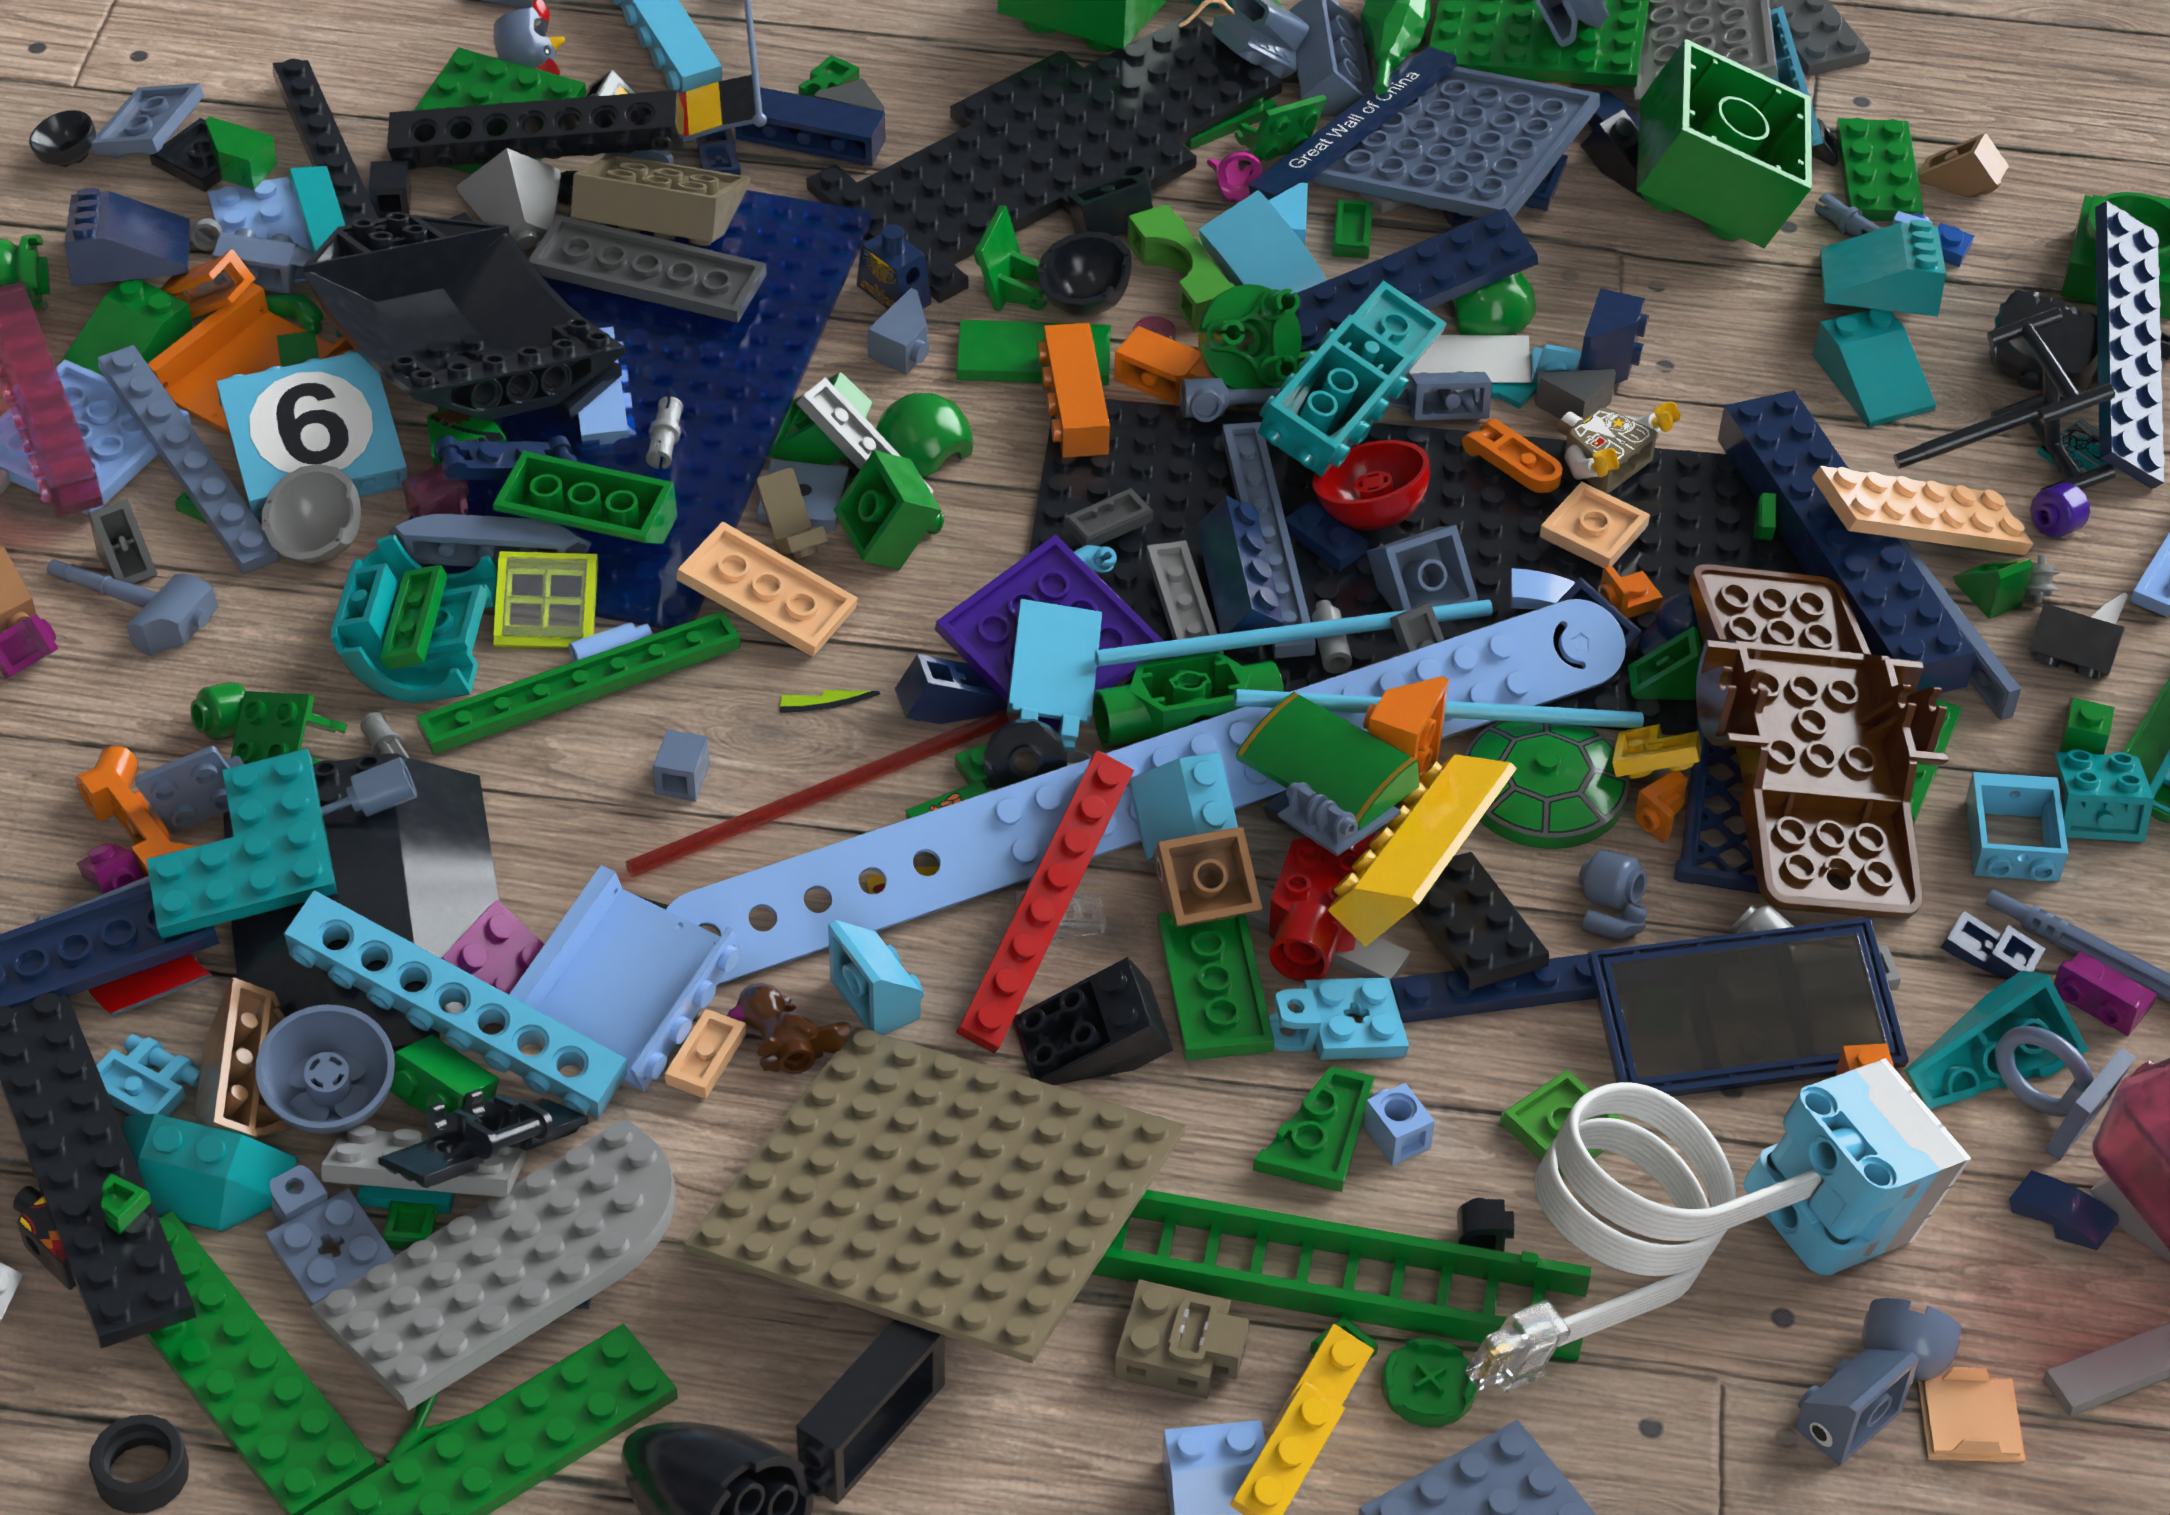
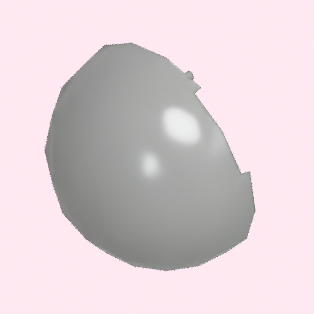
M323 464L300 467L284 476L269 492L262 510V530H264L270 545L284 557L307 564L327 561L341 554L355 540L360 526L361 507L356 486L351 478L341 470Z

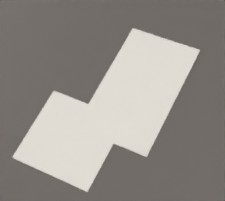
M1440 335L1411 368L1409 373L1485 372L1492 382L1532 383L1529 336Z

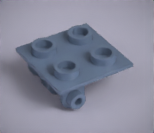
M1294 782L1286 791V796L1289 798V807L1279 812L1278 817L1338 856L1400 815L1401 811L1393 806L1366 827L1358 830V823L1352 813L1344 812L1337 807L1334 801L1328 800L1325 795H1316L1305 782Z

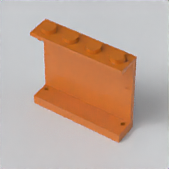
M252 282L233 304L217 309L147 364L178 408L189 412V415L231 437L223 406H220L216 381L224 380L235 374L248 375L265 371L273 366H281L277 335L308 331L271 313L268 310L264 288ZM316 336L319 354L317 358L324 359L339 356L347 351L355 350L344 337L336 340L333 345Z

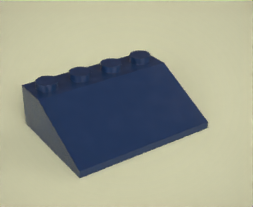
M97 188L79 190L77 194L71 195L64 241L72 286L188 274L191 234L190 219L110 191L100 192Z

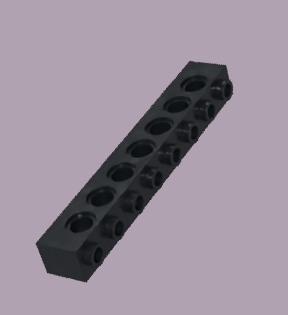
M669 90L390 112L387 150L392 161L408 160L409 170L437 166L452 167L454 165L475 163L484 165L506 148L533 159H558L566 156H595L605 153H632L644 150L665 151L670 148H683L684 110L678 91Z

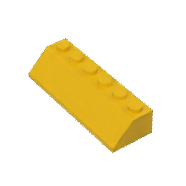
M1456 754L1442 765L1437 761L1433 762L1420 775V787L1402 799L1406 806L1403 804L1398 808L1401 814L1386 823L1390 828L1386 826L1370 841L1369 846L1373 850L1368 849L1352 865L1351 868L1356 873L1351 872L1336 886L1334 892L1338 897L1329 907L1328 911L1364 947L1368 946L1419 905L1517 768L1510 762Z

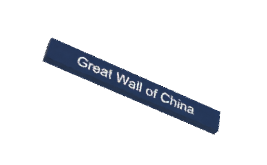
M1428 46L1390 75L1388 90L1385 94L1378 95L1372 89L1248 185L1249 194L1251 195L1259 190L1267 200H1270L1299 183H1308L1456 68V55Z

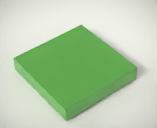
M1565 1070L1503 1111L1500 1123L1542 1161L1574 1104L1590 1090L1570 1071ZM1602 1114L1586 1119L1614 1118L1622 1120L1617 1114ZM1586 1149L1593 1159L1606 1151ZM1558 1164L1559 1173H1560V1176H1561V1178H1562V1180H1563V1179H1565V1176L1563 1175V1173H1562V1171H1561V1169H1560V1166H1559V1164Z

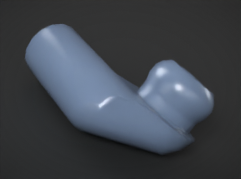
M1638 903L1627 904L1624 914L1616 917L1588 909L1583 921L1582 930L1612 940H1621L1643 931L1647 925L1645 918L1648 911L1645 906Z

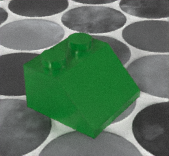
M841 372L829 378L830 383L868 421L866 416L872 401ZM803 395L789 402L767 454L774 459L831 465L838 460L841 462L846 461L848 457L796 404Z

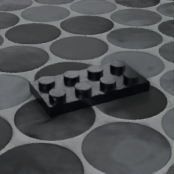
M1472 852L1453 856L1419 905L1411 910L1469 990L1549 966V951Z

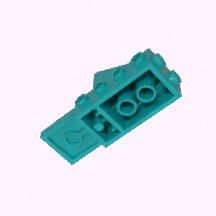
M1383 280L1353 315L1349 314L1336 330L1331 328L1326 333L1319 345V349L1316 352L1310 351L1299 368L1300 371L1297 374L1292 372L1280 388L1278 396L1272 395L1266 401L1259 413L1263 417V421L1257 433L1321 477L1332 465L1339 468L1351 450L1350 447L1364 441L1374 421L1378 422L1390 405L1388 399L1390 397L1398 399L1409 383L1405 375L1441 335L1447 323Z

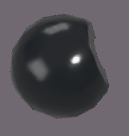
M1086 231L1068 235L1052 244L1042 255L1037 269L1040 287L1054 306L1076 316H1095L1115 307L1123 297L1131 275V251L1121 239L1107 233Z

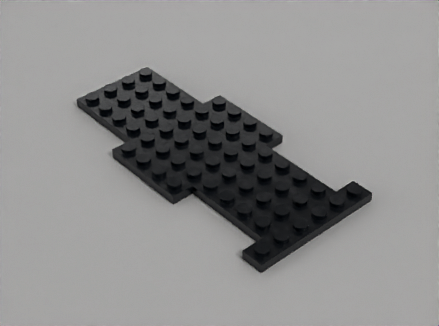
M1190 13L1127 45L1124 49H1119L1085 67H1082L1061 50L951 105V118L961 125L963 129L858 182L834 164L806 178L807 190L866 241L881 234L883 227L896 224L904 229V239L921 250L925 255L930 294L933 299L941 303L969 288L968 276L954 264L975 254V247L980 243L987 230V225L992 220L999 205H1006L1014 232H1017L1061 208L1071 215L1067 194L1118 177L1119 172L1128 166H1146L1153 191L1197 167V156L1183 146L1184 143L1253 108V102L1261 98L1265 102L1282 93L1283 81L1269 70L1252 64L1233 52L1212 33V27L1200 18L1196 17L1188 25L1178 27V24L1184 22L1192 14Z

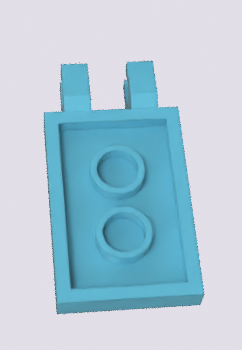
M1021 599L1018 608L1007 712L1018 713V719L1038 720V717L1060 720L1058 734L1062 737L1066 750L1074 752L1075 741L1078 739L1079 724L1089 725L1092 717L1097 669L1094 653L1095 650L1099 649L1102 612Z

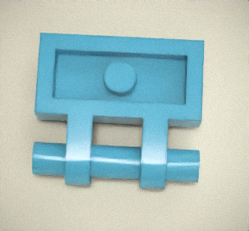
M131 1034L125 1041L124 1049L130 1052L128 1056L112 1049L96 1065L112 1105L131 1116L153 1113L169 1116L186 1099L184 1088L180 1085L187 1083L194 1088H198L200 1069L195 1067L193 1060L181 1054L174 1056L164 1050L162 1043L150 1037L143 1039L136 1034ZM156 1066L162 1070L160 1073H157L149 1068Z

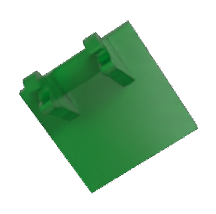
M1322 94L1266 110L1258 129L1249 126L1247 123L1238 124L1237 127L1240 130L1234 132L1235 138L1240 145H1245L1249 149L1248 153L1253 154L1260 162L1271 161L1278 156L1289 154L1312 136L1317 122L1320 120L1327 98Z
M999 205L992 220L989 221L987 230L980 243L975 247V262L981 268L985 292L990 296L994 311H1001L1006 302L1027 305L1032 310H1042L1045 308L1047 301L1036 299H1042L1043 291L1015 280L1022 279L1039 282L1037 273L1039 262L1021 254L1006 205Z
M245 691L230 758L238 755L244 764L299 751L301 750L305 726L332 733L338 731L345 734L347 724L311 713L315 696L310 694ZM311 757L313 764L322 761Z

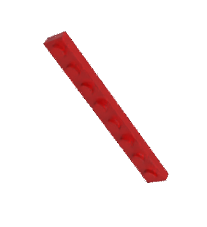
M1096 750L1092 755L955 1032L958 1035L993 1054L1000 1048L1134 772L1130 767L1099 750Z

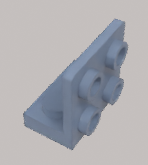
M209 746L135 777V782L138 789L171 832L176 833L229 811L222 770L244 765V762L238 755L224 760L215 746Z

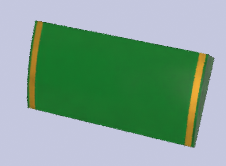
M1294 691L1279 702L1255 726L1236 752L1238 761L1285 788H1288L1294 782H1305L1316 795L1323 794L1328 800L1334 801L1337 807L1344 812L1352 813L1358 823V830L1366 827L1420 787L1418 760Z

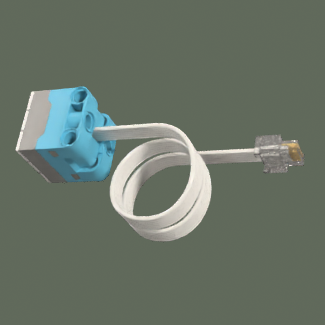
M1885 1058L1802 1088L1784 1116L1785 1134L1778 1144L1769 1146L1760 1153L1744 1179V1188L1747 1195L1736 1199L1734 1177L1724 1152L1708 1128L1686 1106L1670 1095L1643 1084L1621 1082L1595 1088L1583 1095L1574 1104L1537 1168L1535 1190L1541 1208L1553 1226L1569 1242L1595 1260L1632 1274L1673 1276L1565 1318L1559 1315L1548 1300L1510 1313L1499 1331L1485 1337L1465 1372L1478 1390L1498 1383L1504 1392H1509L1542 1379L1546 1374L1544 1367L1557 1347L1639 1316L1680 1298L1692 1286L1727 1230L1763 1215L1772 1223L1802 1262L1811 1271L1824 1276L1834 1275L1839 1271L1912 1243L1971 1158ZM1602 1114H1621L1637 1118L1661 1131L1682 1150L1697 1170L1707 1190L1711 1207L1693 1172L1683 1159L1659 1137L1636 1124L1620 1119H1586ZM1586 1149L1610 1151L1636 1163L1662 1186L1677 1208L1658 1204L1628 1190L1610 1177L1594 1161ZM1558 1164L1575 1192L1594 1210L1615 1224L1650 1238L1690 1242L1677 1245L1655 1244L1629 1237L1612 1229L1590 1214L1573 1197L1560 1176Z

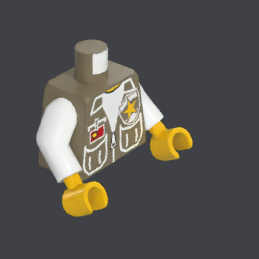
M1672 401L1662 403L1654 409V413L1640 418L1624 416L1608 408L1598 409L1585 420L1573 412L1566 413L1559 422L1558 431L1567 436L1564 459L1573 477L1577 480L1586 479L1596 489L1609 494L1653 460L1657 432L1670 431L1674 426L1673 422L1681 419L1677 405Z

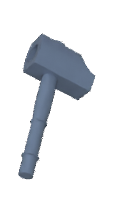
M52 559L47 566L48 574L64 579L67 583L73 582L99 591L103 595H110L121 601L143 608L126 626L133 647L148 656H153L169 648L184 645L199 628H203L209 622L210 616L219 608L213 587L200 578L189 574H175L159 592H155L128 582L112 579L111 576L99 575L79 568L75 564H67Z

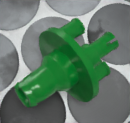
M1245 284L1229 288L1218 294L1205 309L1198 329L1200 355L1210 374L1214 378H1222L1227 388L1230 389L1273 388L1282 385L1292 372L1297 374L1299 372L1297 361L1301 350V329L1295 314L1300 305V298L1296 292L1291 294L1292 289L1280 291L1261 285Z

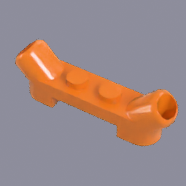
M106 747L101 752L95 768L75 777L76 785L84 803L98 822L114 815L136 845L131 847L132 852L145 878L149 876L146 859L198 845L170 842L169 833L160 818L153 820L150 816V810L143 795L139 791L136 793L131 791V786L138 773V762L135 755L125 747Z

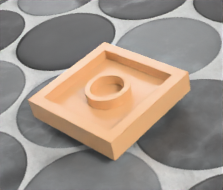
M1581 482L1541 525L1539 537L1602 568L1613 566L1646 529L1650 514Z

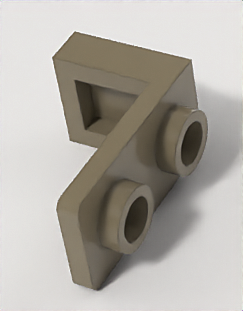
M789 467L756 478L755 483L777 552L779 554L794 553L795 559L817 553L816 545L827 542L828 538L824 526L812 527L794 469Z

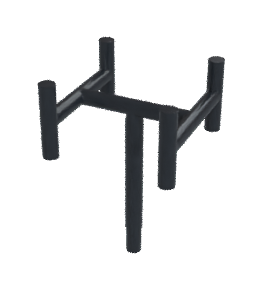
M2055 307L1987 332L1988 341L1992 347L2022 336L2042 366L2043 393L1992 411L1991 418L1894 454L1895 464L1898 469L2029 423L2066 478L2043 487L2040 491L2059 483H2072L2083 490L2115 478L2116 472L2112 465L2106 464L2081 473L2061 443L2060 418L2115 398L2114 388L2108 383L2083 393L2078 392L2038 332L2040 329L2063 321L2061 310L2059 307Z

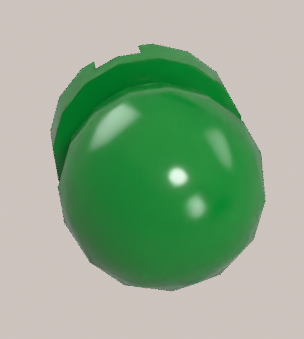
M40 234L21 236L18 246L8 239L0 238V312L13 309L22 301L26 303L30 311L46 310L48 308V303L43 301L42 295L50 294V276L47 256L39 257L37 246L43 245V239Z

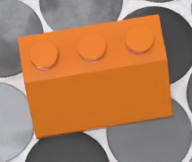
M1443 676L1385 690L1379 703L1369 706L1363 722V728L1368 729L1369 734L1418 760L1419 777L1433 762H1438L1449 685V679ZM1401 800L1394 807L1398 809L1401 805L1404 804L1406 806V804Z

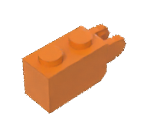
M1140 326L1115 351V381L1173 405L1180 404V384L1182 379L1197 377L1214 378L1207 370L1199 350Z

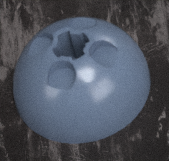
M340 1005L307 1007L281 1020L265 1037L256 1059V1081L263 1100L270 1110L284 1123L310 1134H337L361 1125L381 1107L389 1094L394 1078V1052L384 1030L368 1015L356 1009Z

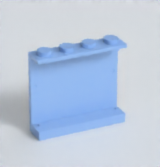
M601 865L509 995L625 1057L627 1075L623 1082L644 1092L653 1079L656 1080L662 1075L667 1064V1058L676 1044H681L685 1041L690 1033L692 1021L700 1009L706 1008L711 1003L717 984L725 973H729L734 969L739 960L738 953L741 949L732 928L727 926L720 937L622 889L616 872Z

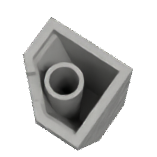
M506 148L458 184L457 189L484 223L509 225V233L518 246L523 250H528L544 237L554 221L561 174L558 168Z

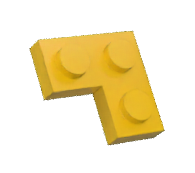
M1659 724L1618 732L1612 761L1616 777L1628 775L1629 778L1636 779L1648 776L1653 770L1669 768L1671 771H1680L1692 767L1694 763L1700 762L1702 745L1699 733L1697 731L1663 738Z

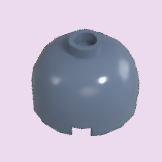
M1900 1298L1875 1299L1870 1303L1863 1323L1862 1338L1865 1349L1909 1351L1917 1355L1919 1361L1911 1385L1913 1381L1930 1380L1943 1373L1953 1362L1958 1351L1962 1331L1961 1325L1951 1316L1930 1306L1926 1307L1925 1314L1909 1310L1910 1300Z

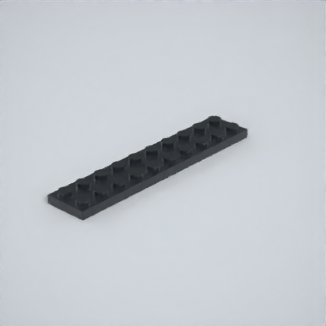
M45 993L37 996L32 1003L13 1008L0 1006V1087L100 1348L196 1318L193 1301L152 1201L120 1234L114 1231L104 1219L101 1207L102 1186L111 1173L146 1191L147 1189L68 995L58 996L54 993Z

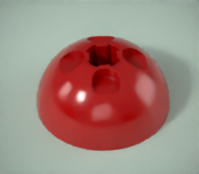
M1383 440L1351 447L1348 456L1339 468L1332 465L1323 477L1315 473L1312 481L1313 489L1325 511L1345 526L1362 531L1393 527L1407 519L1422 502L1429 485V458L1421 447L1406 441Z

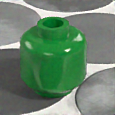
M226 682L202 688L190 706L191 719L196 730L204 733L212 740L234 737L246 691L245 688L237 682Z

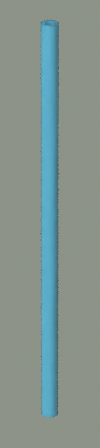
M1489 599L1432 607L1438 622L1491 616L1493 612L1492 603ZM1406 610L1095 650L1094 657L1096 666L1100 667L1392 629L1389 618Z
M1235 689L1233 703L1234 706L1274 708L1292 692ZM1295 692L1322 708L1335 712L1366 713L1371 704L1377 705L1381 697ZM1446 701L1444 718L1620 728H1641L1644 722L1642 712Z

